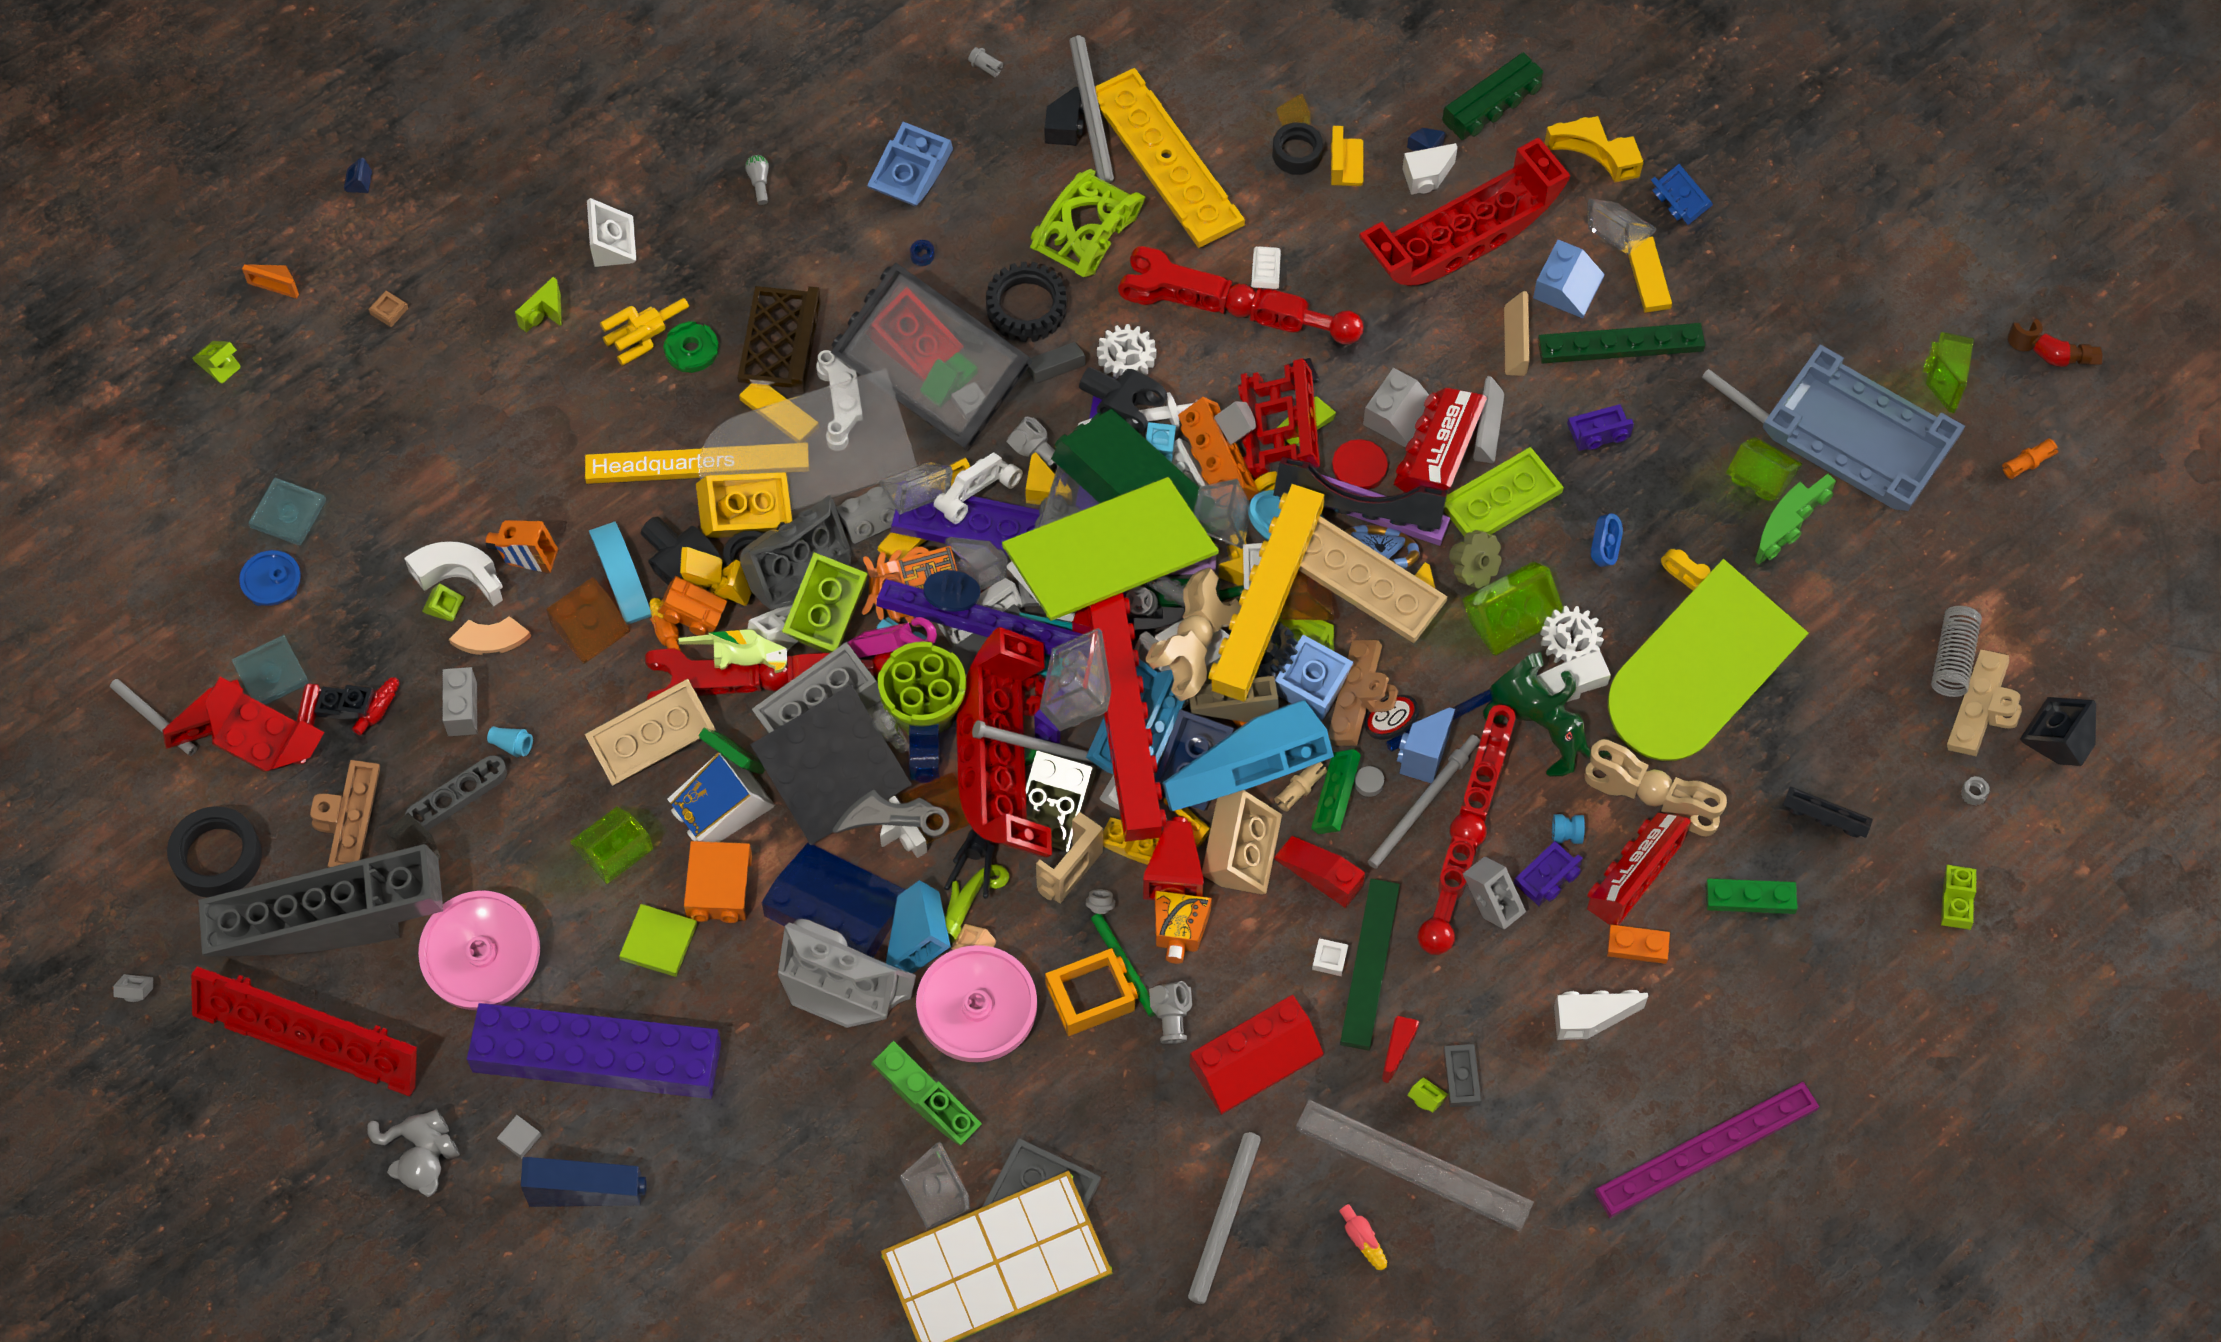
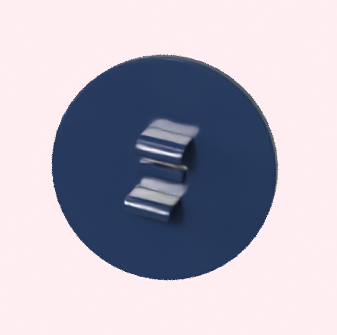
M954 570L939 571L930 575L923 587L924 596L930 604L941 610L952 612L964 611L973 607L979 601L981 593L980 586L973 577Z

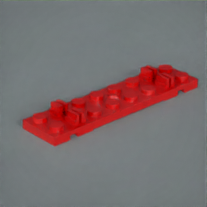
M198 966L192 972L193 1017L212 1024L218 1020L225 1023L224 1028L270 1043L351 1073L355 1077L374 1084H378L379 1081L388 1083V1089L409 1097L415 1090L417 1047L388 1037V1029L382 1028L380 1031V1026L375 1025L373 1030L363 1028L352 1022L328 1015L325 1012L317 1011L295 1001L276 996L268 991L252 987L251 979L246 977L244 980V976L241 975L236 980L230 979Z

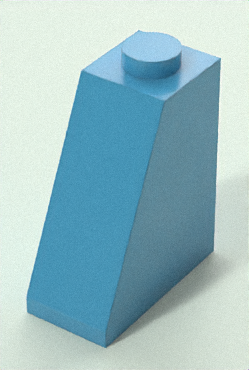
M920 880L897 897L886 964L912 974L951 947L940 893Z

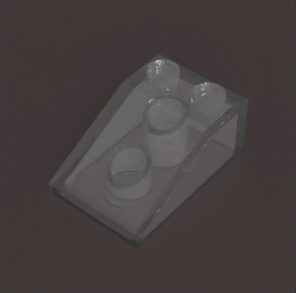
M1097 628L1052 648L1039 709L1059 731L1075 727L1083 721L1095 716H1101L1107 712L1111 696V684L1103 633Z

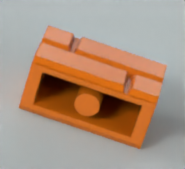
M675 576L669 583L657 612L663 614V618L670 623H681L688 626L690 632L695 635H709V632H713L717 627L727 600Z

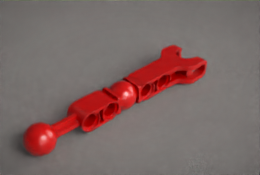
M1144 246L1136 247L1130 256L1133 270L1142 275L1127 274L1121 279L1118 286V292L1123 299L1141 305L1166 300L1210 312L1220 311L1222 314L1227 309L1231 315L1237 318L1250 315V321H1256L1261 325L1287 332H1298L1304 324L1330 331L1332 338L1342 345L1357 342L1364 330L1362 319L1352 311H1341L1336 313L1334 317L1308 310V302L1302 297L1272 289L1263 290L1262 288H1258L1256 293L1253 287L1247 284L1232 286V280L1228 281L1218 275L1173 264L1161 250Z
M675 648L651 650L645 655L646 665L654 671L668 672L672 678L671 683L666 688L651 691L646 701L686 679H689L697 696L750 693L761 691V687L768 691L776 692L830 653L787 656L786 668L782 672L775 673L774 668H770L765 664L740 666L731 663L721 670L720 668H714V660H690ZM892 652L877 654L874 659L861 660V662L871 675L878 680L879 672H881L883 665L891 657L890 654Z
M1506 705L1493 706L1489 711L1464 795L1463 805L1459 815L1453 819L1450 825L1451 843L1440 874L1438 884L1439 898L1433 917L1421 924L1417 933L1419 945L1430 955H1441L1447 952L1455 942V933L1450 925V920L1456 900L1462 897L1467 884L1463 873L1472 867L1477 847L1483 843L1487 835L1485 820L1507 754L1515 722V712ZM1498 715H1504L1508 720L1507 726L1499 723L1495 724L1493 722L1494 718ZM1484 775L1489 777L1491 781L1481 782L1477 777ZM1478 801L1483 807L1473 808L1469 803ZM1456 853H1462L1467 857V859L1464 861H1459L1455 859L1453 855ZM1449 879L1456 880L1459 886L1450 887L1445 881Z

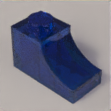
M939 724L931 726L909 725L910 780H916L921 783L940 780L941 745Z

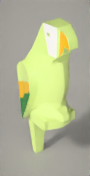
M752 629L709 632V635L679 638V644L714 645V668H720L721 670L731 663L740 666L765 664L770 668H774L775 673H779L787 665V648L759 636Z

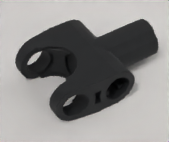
M1088 367L1079 383V389L1102 400L1097 406V413L1103 414L1112 408L1138 433L1144 431L1148 425V420L1135 406L1153 405L1160 407L1168 398L1163 386L1134 369H1126L1119 379L1116 380L1092 367ZM1153 392H1155L1156 394H1158V396H1159L1160 398L1156 397V396L1153 394ZM1132 419L1136 420L1140 425L1134 423Z
M657 516L649 519L641 529V535L659 551L648 560L649 565L667 585L675 576L684 579L680 573L682 547H689L721 558L708 538L693 525L678 536Z

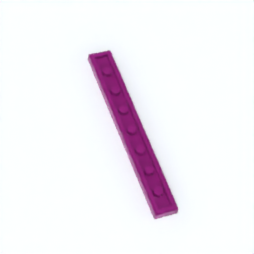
M1801 1082L1596 1188L1594 1193L1609 1218H1612L1814 1113L1819 1109V1105L1805 1083Z

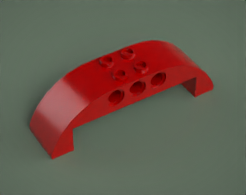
M1538 137L1517 148L1512 169L1393 233L1390 232L1383 222H1380L1359 233V238L1393 281L1408 286L1431 282L1465 266L1521 233L1554 202L1569 181L1570 174Z
M998 627L986 639L969 668L966 676L965 696L958 708L957 762L959 797L968 823L982 838L1038 857L1052 856L1051 828L1027 820L1024 747L986 737L978 739L972 735L973 726L977 720L985 722L987 726L1024 735L1022 681L1045 669L1043 642Z

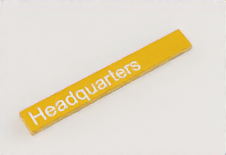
M808 443L585 455L586 484L704 478L711 475L810 472Z

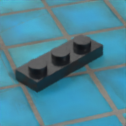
M1793 787L1789 788L1783 806L1788 807V810L1793 814L1800 816L1806 814L1814 817L1819 824L1828 827L1834 825L1842 828L1844 833L1856 838L1860 836L1866 838L1873 821L1872 818Z

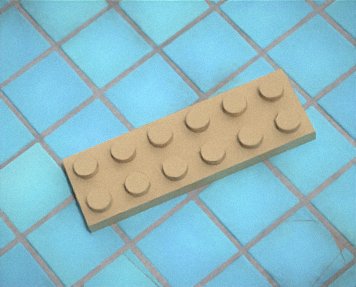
M1320 516L1298 570L1412 643H1415L1446 603L1447 596Z

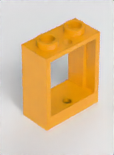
M1112 948L1045 973L1046 987L1068 1036L1135 1011V1000L1138 999L1137 991L1132 982L1127 983L1124 976L1127 973L1125 964L1121 956H1115ZM1109 966L1122 997L1076 1015L1063 982Z

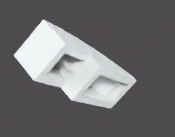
M1600 650L1573 659L1537 675V678L1550 693L1556 694L1565 687L1561 673L1569 671L1576 680V691L1567 702L1579 699L1583 692L1608 685L1610 679V672Z

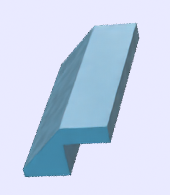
M1139 659V667H1136L1137 676H1142L1143 693H1140L1141 702H1146L1148 719L1145 720L1146 729H1151L1153 741L1152 746H1149L1150 755H1155L1158 764L1173 730L1179 710L1182 709L1185 700L1179 701L1171 691L1174 681L1172 670L1157 672ZM1103 717L1086 758L1104 771L1113 774L1105 719Z

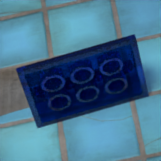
M808 842L775 879L761 903L764 916L783 926L789 922L793 924L798 919L810 920L841 933L847 942V947L874 958L893 925L897 897L905 889L813 844L810 845Z

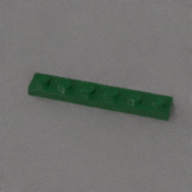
M1701 323L1542 334L1538 336L1541 364L1704 352L1705 349Z

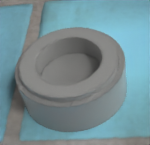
M1373 766L1361 768L1355 776V788L1363 796H1376L1383 789V773Z

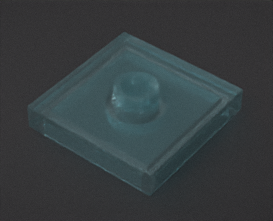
M274 478L248 522L250 528L301 546L326 502L325 495Z
M285 635L231 660L250 697L264 705L309 683Z

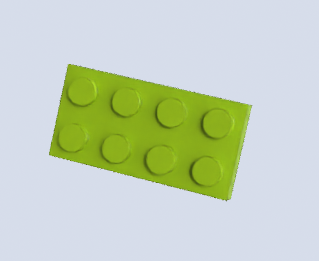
M1529 447L1448 494L1444 512L1450 517L1464 537L1468 532H1473L1474 530L1484 531L1491 535L1560 495L1564 487L1535 451Z

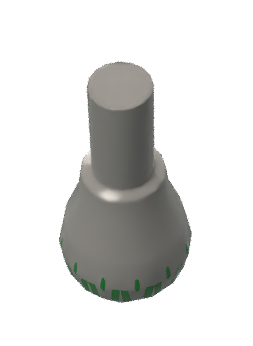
M753 155L747 159L745 170L751 179L752 185L755 187L757 203L764 205L768 203L765 185L767 184L769 164L763 156Z

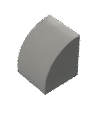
M1235 401L1214 416L1230 445L1237 442L1256 427L1254 415L1247 402Z

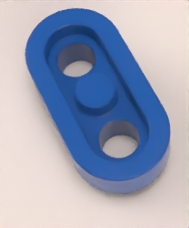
M1613 513L1600 516L1595 527L1590 553L1592 560L1600 567L1614 565L1618 559L1623 527L1619 517Z

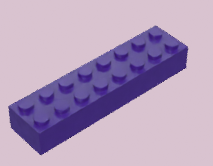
M479 1003L467 1061L473 1073L711 1099L721 1039L718 1029Z

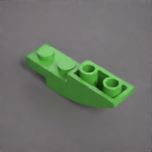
M1829 474L1825 475L1809 489L1799 482L1781 499L1773 510L1763 531L1755 562L1758 565L1767 558L1772 560L1781 551V547L1786 543H1794L1801 535L1800 529L1803 521L1811 515L1814 510L1813 508L1818 504L1821 506L1825 505L1832 498V490L1836 481Z
M894 1041L871 1063L893 1085L892 1089L905 1102L959 1146L981 1126L982 1123L939 1081L936 1083Z

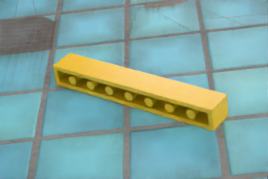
M1294 484L1291 485L1288 494L1283 493L1278 509H1281L1279 517L1274 516L1269 527V533L1272 534L1269 541H1263L1259 551V557H1262L1259 565L1254 564L1250 572L1249 581H1251L1249 590L1244 589L1239 600V605L1242 607L1239 614L1234 613L1231 618L1229 630L1232 631L1228 639L1223 638L1219 648L1221 658L1218 663L1214 662L1210 669L1208 679L1212 680L1213 692L1245 702L1322 513L1324 494Z

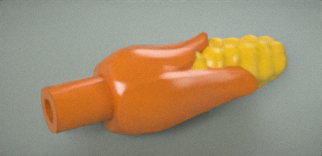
M652 598L649 602L652 617L649 620L654 626L659 642L667 646V649L675 648L681 652L677 643L679 639L677 625L666 621L663 618V614L657 612L661 600L659 598Z

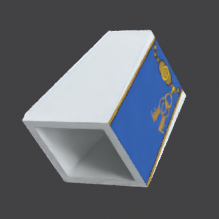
M719 752L668 798V801L673 806L671 809L673 815L679 821L685 822L689 828L687 833L693 841L720 842L775 806L749 770L742 769Z

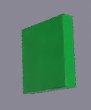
M705 727L698 735L701 740L742 769L758 774L764 773L765 768L760 760L726 735Z

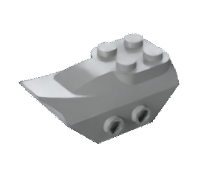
M798 919L793 924L789 922L785 925L778 976L793 1006L848 1028L885 1020L889 1011L894 1006L911 999L915 974L898 969L847 947V942L841 933L810 920Z

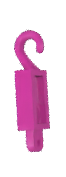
M916 617L911 621V624L913 626L922 625L927 631V639L915 636L911 631L909 623L864 631L848 641L847 644L857 657L861 658L892 652L901 646L914 642H932L934 644L937 632L929 620Z

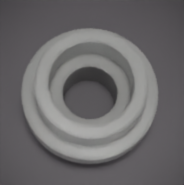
M1103 889L1092 890L1089 892V897L1086 898V906L1097 914L1108 913L1109 910L1115 907L1113 893Z

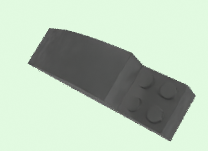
M426 844L198 900L202 955L205 957L282 955L371 944L400 938L398 922L443 912L438 857Z

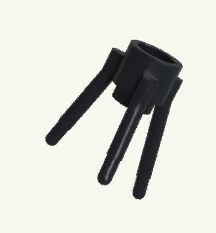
M973 829L969 831L965 842L953 859L956 865L944 886L945 890L950 889L967 857L979 860L985 855L983 898H988L991 861L995 846L990 844L991 841L982 838Z

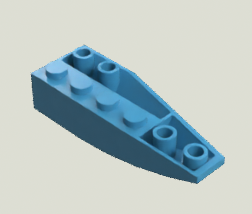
M1300 700L1251 719L1162 784L1169 810L1175 811L1263 784L1330 759L1334 755L1327 729L1306 701Z

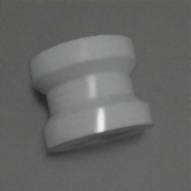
M1138 586L1132 588L1126 594V598L1128 597L1130 603V612L1140 617H1148L1156 611L1158 600L1155 593L1151 590Z

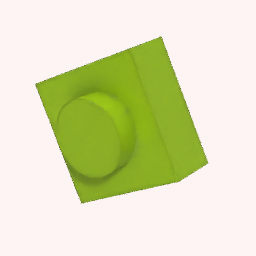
M1423 1077L1413 1085L1407 1096L1412 1098L1418 1107L1433 1113L1444 1103L1448 1094Z

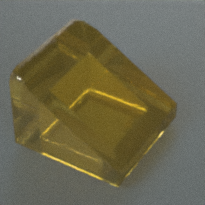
M1303 94L1297 95L1276 108L1282 126L1293 122L1310 125V111Z

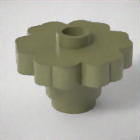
M1474 530L1465 535L1464 542H1459L1451 548L1449 558L1455 566L1454 575L1460 583L1479 589L1489 585L1491 576L1498 574L1502 559L1498 555L1501 545L1497 541L1496 536L1487 534L1484 531Z

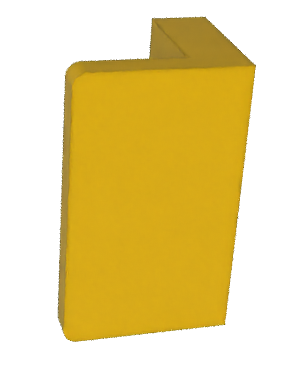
M1333 126L1331 137V185L1362 186L1363 140L1344 139L1343 126Z

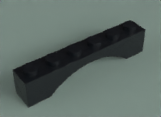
M1282 457L1278 467L1273 496H1278L1280 500L1283 493L1288 494L1291 485L1294 484L1324 494V506L1335 508L1334 511L1337 513L1351 514V512L1361 513L1363 518L1369 520H1378L1380 517L1390 519L1389 522L1394 525L1405 526L1406 523L1417 525V528L1420 530L1432 532L1434 529H1440L1448 491L1420 485L1410 491L1393 496L1372 497L1358 495L1345 491L1329 482L1310 462Z

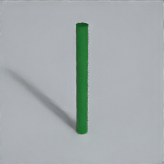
M1095 914L1091 918L1094 926L1108 949L1112 948L1116 957L1121 956L1127 971L1124 976L1129 983L1132 982L1134 984L1138 999L1149 1017L1156 1015L1150 1007V994L1102 914Z

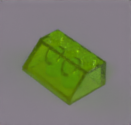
M1534 561L1462 598L1471 625L1495 656L1541 632L1542 627L1545 626L1546 618L1551 617L1554 610L1559 611L1561 614L1563 610L1550 569Z

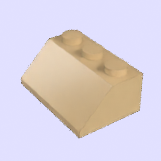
M1245 790L1217 798L1202 875L1221 887L1266 894L1282 814Z

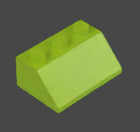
M814 552L782 633L824 653H831L841 646L868 579V573Z

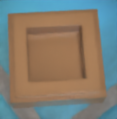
M385 291L369 308L370 315L392 327L409 308L406 302Z

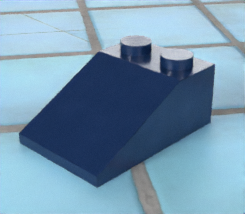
M1179 710L1155 777V782H1160L1162 796L1166 797L1162 784L1165 780L1232 734L1236 729ZM1210 801L1192 805V807L1206 811Z

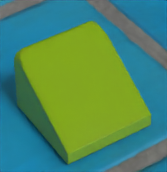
M439 583L432 589L422 612L452 622L464 596Z

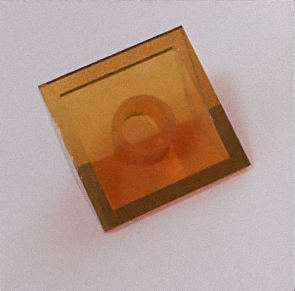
M952 772L899 795L902 804L912 802L920 797L934 807L942 808L950 820L949 830L943 836L970 825L962 810L958 778ZM937 814L929 816L926 822L927 827L930 830L940 829L943 826V818ZM917 827L925 838L926 844L941 838L929 837L923 832L921 827Z

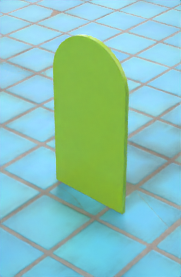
M1723 559L1618 671L1612 681L1608 694V712L1611 723L1622 741L1632 750L1645 757L1660 761H1676L1690 757L1710 742L1809 633Z

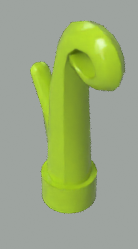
M991 865L990 877L994 875L1000 877L996 880L990 878V888L996 889L1005 886L1009 880L1007 869L1001 865ZM984 868L972 876L961 892L959 891V883L957 881L952 883L951 899L944 916L950 943H954L960 934L961 925L974 898L983 885Z

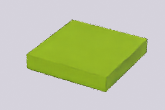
M640 904L619 955L620 960L676 977L697 927V921Z

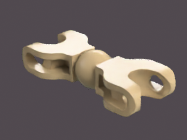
M1210 567L1194 573L1184 587L1185 612L1182 616L1184 620L1178 626L1177 635L1171 636L1167 640L1153 643L1145 659L1153 670L1156 667L1169 665L1174 677L1171 691L1179 701L1189 699L1200 691L1207 678L1205 655L1208 650L1206 647L1211 644L1213 633L1223 627H1229L1233 614H1239L1242 607L1236 598L1233 601L1223 603L1219 600L1216 592L1218 576Z
M1599 740L1592 746L1590 752L1591 762L1587 765L1584 774L1585 781L1591 787L1609 795H1625L1633 799L1637 794L1646 805L1654 807L1663 805L1662 812L1689 818L1691 822L1688 831L1700 836H1711L1717 831L1720 815L1725 810L1727 804L1726 795L1721 790L1701 781H1684L1677 777L1672 782L1670 776L1663 771L1655 769L1647 771L1648 764L1637 759L1626 747L1612 741ZM1608 751L1612 756V760L1609 761L1601 758L1598 752ZM1601 770L1606 774V777L1597 778L1592 772ZM1713 798L1718 802V805L1710 807L1704 801L1705 799ZM1698 816L1708 818L1711 821V825L1704 826L1700 824Z

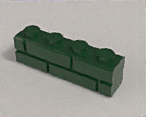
M1524 52L1519 54L1445 106L1442 117L1443 123L1450 130H1453L1454 134L1461 140L1466 139L1470 135L1473 137L1478 135L1484 125L1490 121L1494 123L1499 120L1503 112L1509 107L1514 109L1526 95L1536 94L1542 86L1543 70L1535 62L1533 63L1532 59Z

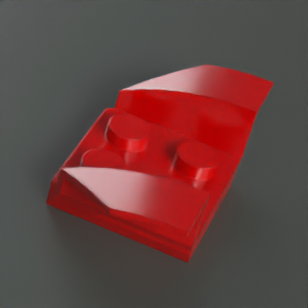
M219 676L205 701L213 733L212 745L263 772L311 757L324 734L323 731L303 720L296 722L242 693L243 688Z

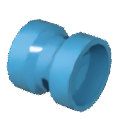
M1553 814L1552 842L1563 843L1570 839L1573 844H1583L1585 831L1584 815H1574L1569 819L1563 814Z

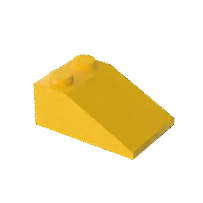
M786 472L705 476L696 483L701 531L707 538L733 537L735 534L743 531H758L762 533L775 530L780 522L787 524L792 521Z

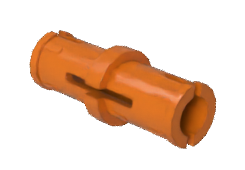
M2048 438L2031 449L2026 448L2022 450L2020 455L2003 463V471L2009 479H2013L2026 470H2033L2039 467L2041 462L2056 455L2058 450L2054 449L2058 447L2052 439Z

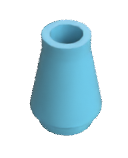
M493 726L488 732L487 741L515 757L529 754L533 744V737L525 729L498 728Z

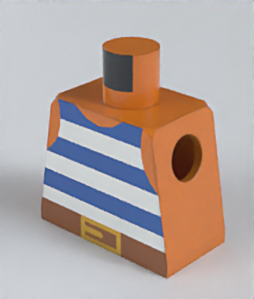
M505 520L501 524L499 533L489 532L486 537L487 549L498 550L506 564L551 573L559 549L542 521Z

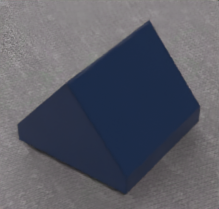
M364 158L358 159L347 168L344 191L354 193L369 192L372 170Z

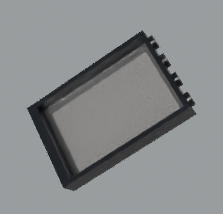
M895 262L892 267L888 266L880 277L882 282L877 289H871L864 299L866 304L861 311H856L848 321L849 327L844 334L840 333L831 345L833 348L831 353L966 451H969L1031 365L1032 360L1029 356Z

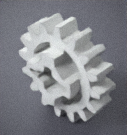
M1126 324L1125 330H1121L1117 325L1115 326L1114 333L1107 330L1105 338L1099 339V347H1097L1099 366H1104L1105 374L1112 371L1114 379L1122 375L1126 369H1134L1147 375L1148 367L1153 368L1154 359H1156L1155 340H1149L1148 331L1141 334L1139 326L1134 330H1130V325Z
M1564 606L1562 614L1554 610L1552 616L1546 618L1545 626L1542 627L1540 635L1544 636L1541 646H1548L1545 654L1547 656L1554 654L1555 663L1559 662L1560 659L1566 663L1600 650L1599 647H1601L1604 639L1599 636H1601L1603 628L1595 627L1598 622L1597 618L1591 620L1588 618L1590 611L1587 610L1581 614L1579 613V607L1576 606L1574 611L1570 612L1569 608ZM1571 630H1573V633H1572V635H1573V640H1574L1573 643H1571V639H1572V638H1570V636H1571V635H1570Z

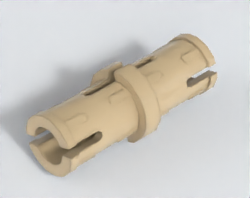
M1319 762L1306 767L1299 775H1294L1290 779L1291 783L1274 798L1275 802L1279 803L1281 801L1282 803L1278 806L1286 812L1289 811L1303 795L1307 796L1311 792V787L1327 773L1326 767L1320 769L1323 764Z

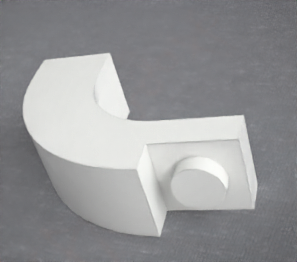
M439 542L422 547L404 558L409 572L424 591L444 579L462 577L474 582L493 606L503 601L500 592L503 586L496 576L494 563L488 555L476 547L460 542Z

